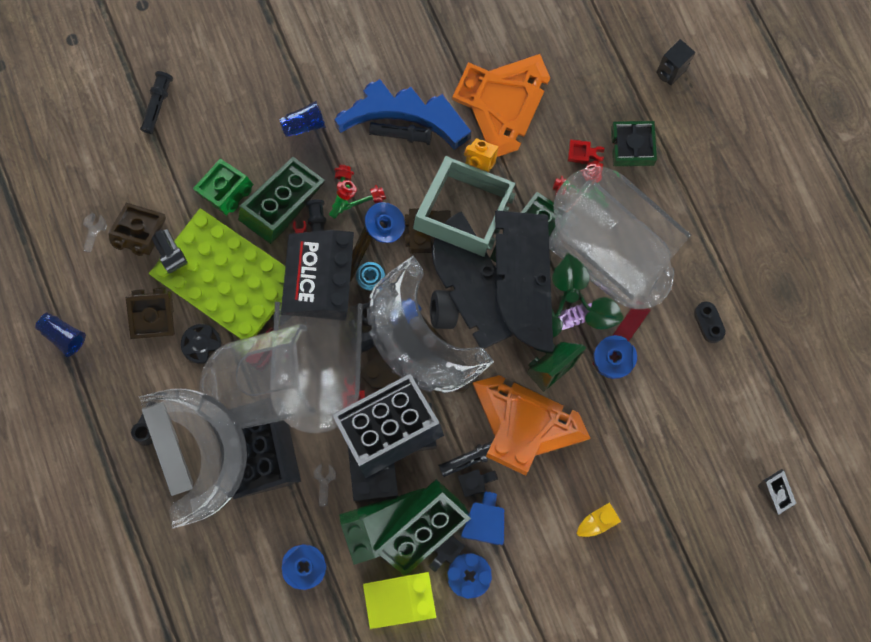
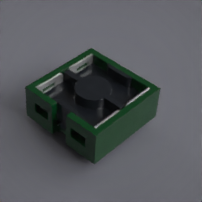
M655 121L613 122L611 126L612 143H615L612 150L613 166H654L657 161Z

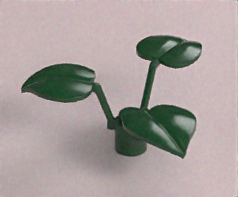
M570 253L565 255L552 275L554 286L563 291L564 294L561 297L558 311L554 313L552 309L553 338L559 335L563 328V322L558 316L562 312L565 301L574 303L581 300L586 310L589 311L585 315V321L595 329L612 328L618 325L624 318L619 305L611 298H598L593 301L591 307L587 304L580 290L587 287L590 280L589 273L584 264Z

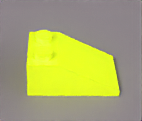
M429 572L363 584L370 629L436 618Z

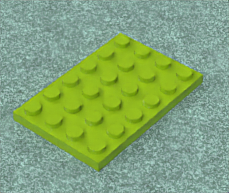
M200 208L175 239L177 247L183 252L188 264L169 274L161 260H159L149 272V275L250 345L282 303L286 266Z

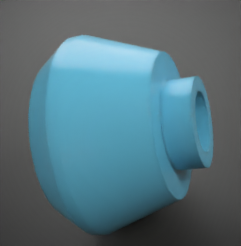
M374 262L362 264L356 272L357 283L365 290H374L377 284L385 277L383 268Z

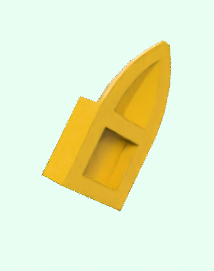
M609 502L589 514L579 525L576 534L582 537L596 536L617 525L621 520Z

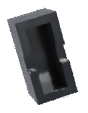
M679 39L664 54L656 72L663 82L672 85L688 69L690 61L696 52Z

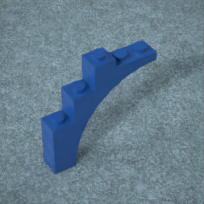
M380 79L369 83L363 90L364 99H359L353 104V107L347 111H341L334 119L335 126L340 133L355 125L371 120L399 119L417 123L426 128L432 127V131L442 137L454 150L471 139V130L443 94L438 97H432L425 105L412 87L400 90L396 97H393Z

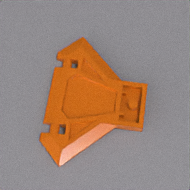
M540 54L490 71L468 62L452 96V100L472 109L484 140L487 143L498 146L497 157L519 149L521 143L516 141L517 136H525L544 93L540 85L541 83L548 85L550 76ZM529 78L534 80L532 84L528 83ZM506 130L510 132L509 137L504 135Z
M500 375L472 383L495 436L486 457L526 476L535 456L590 439L580 414L574 410L571 411L570 415L563 412L564 405L515 382L510 387L504 384L506 378ZM499 391L507 394V397L500 394ZM558 419L566 422V424L559 422Z

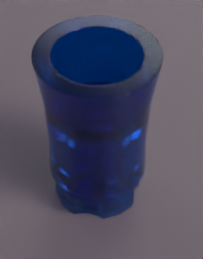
M317 100L279 119L286 137L326 128Z
M44 313L35 325V328L41 332V335L53 343L66 357L74 355L82 347L86 338L85 332L72 327L57 316L49 313Z

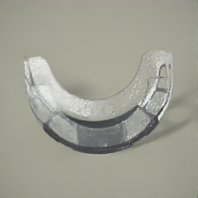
M412 256L384 276L375 285L369 296L371 301L370 307L367 308L368 324L372 325L374 332L372 339L383 359L400 377L403 378L411 373L416 384L422 390L429 392L437 390L442 391V393L453 392L478 377L494 361L481 347H454L441 340L430 330L420 313L417 301V291L423 277V269L415 257Z
M169 389L139 396L142 408L164 401L170 419L189 430L200 449L201 468L193 489L170 507L172 527L177 528L213 515L234 496L244 475L247 449L238 421L221 402L198 391Z

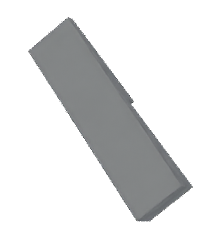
M164 401L142 408L171 496L193 489V480L179 447V440Z

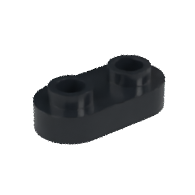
M701 302L694 311L696 321L704 339L709 343H718L724 338L726 333L723 322L713 303ZM703 309H708L710 314L706 315ZM712 328H716L718 334H713Z

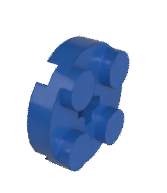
M608 336L594 350V365L598 373L607 378H623L630 374L637 363L636 349L622 336ZM613 352H617V356H621L617 363H614L609 358Z
M310 545L292 547L287 551L282 560L283 578L287 584L295 589L307 590L316 587L323 580L327 569L324 555L316 547ZM308 561V568L310 570L307 573L305 571L300 573V566L298 564Z
M473 553L462 554L455 558L450 564L447 573L448 584L452 591L466 599L477 598L483 595L488 590L492 580L491 568L487 561ZM466 570L475 572L473 576L475 580L473 582L464 580L466 576L464 572Z

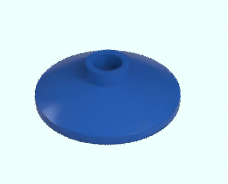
M380 202L371 206L367 211L365 227L369 235L376 241L391 243L402 236L405 230V219L402 212L396 206ZM380 222H383L386 227L383 228L380 225Z

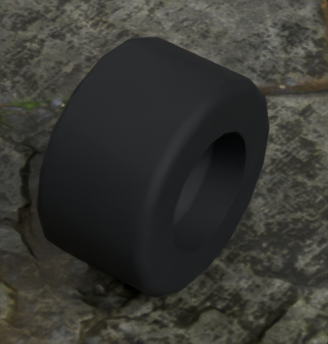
M435 290L432 293L430 319L432 327L435 329H454L457 325L459 311L449 295L451 291Z

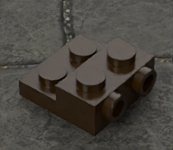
M126 202L108 232L110 244L118 250H123V248L130 249L137 256H143V254L150 255L155 246L152 237L166 220L165 214Z
M419 208L409 209V214H405V227H409V234H405V246L410 247V254L432 253L435 237L413 229L415 216ZM451 210L431 211L428 217L445 223L451 218Z
M155 288L153 293H145L144 289L131 291L132 294L125 297L130 339L175 335L172 291L166 292V288Z

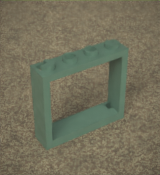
M445 156L415 216L413 229L484 257L487 249L492 250L496 240L493 237L494 234L499 233L501 230L495 229V216L484 239L431 219L428 216L448 176L503 197L497 209L498 211H509L510 207H507V204H512L516 195L513 193L515 183Z

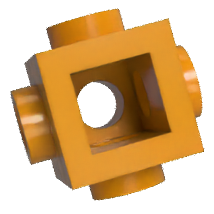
M476 138L465 149V164L489 173L496 163L498 146Z

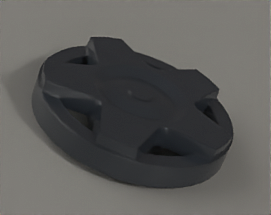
M196 324L189 327L181 339V350L184 356L196 364H206L213 361L220 353L222 346L219 333L213 327L206 324ZM203 328L200 332L195 331V329ZM212 332L216 335L217 341L211 338ZM186 338H188L189 343L185 346ZM209 351H215V353L208 358ZM196 354L198 360L190 357L189 355Z

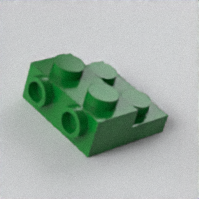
M220 158L193 190L227 216L229 212H234L238 208V202L243 197L250 195L254 184L245 174Z

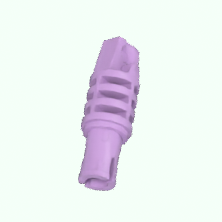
M582 303L563 310L560 316H558L563 322L562 330L585 323V315L589 311L586 310Z

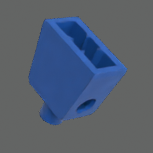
M484 492L482 504L473 503L469 513L471 519L466 522L461 538L500 546L504 544V508L495 507L496 493Z

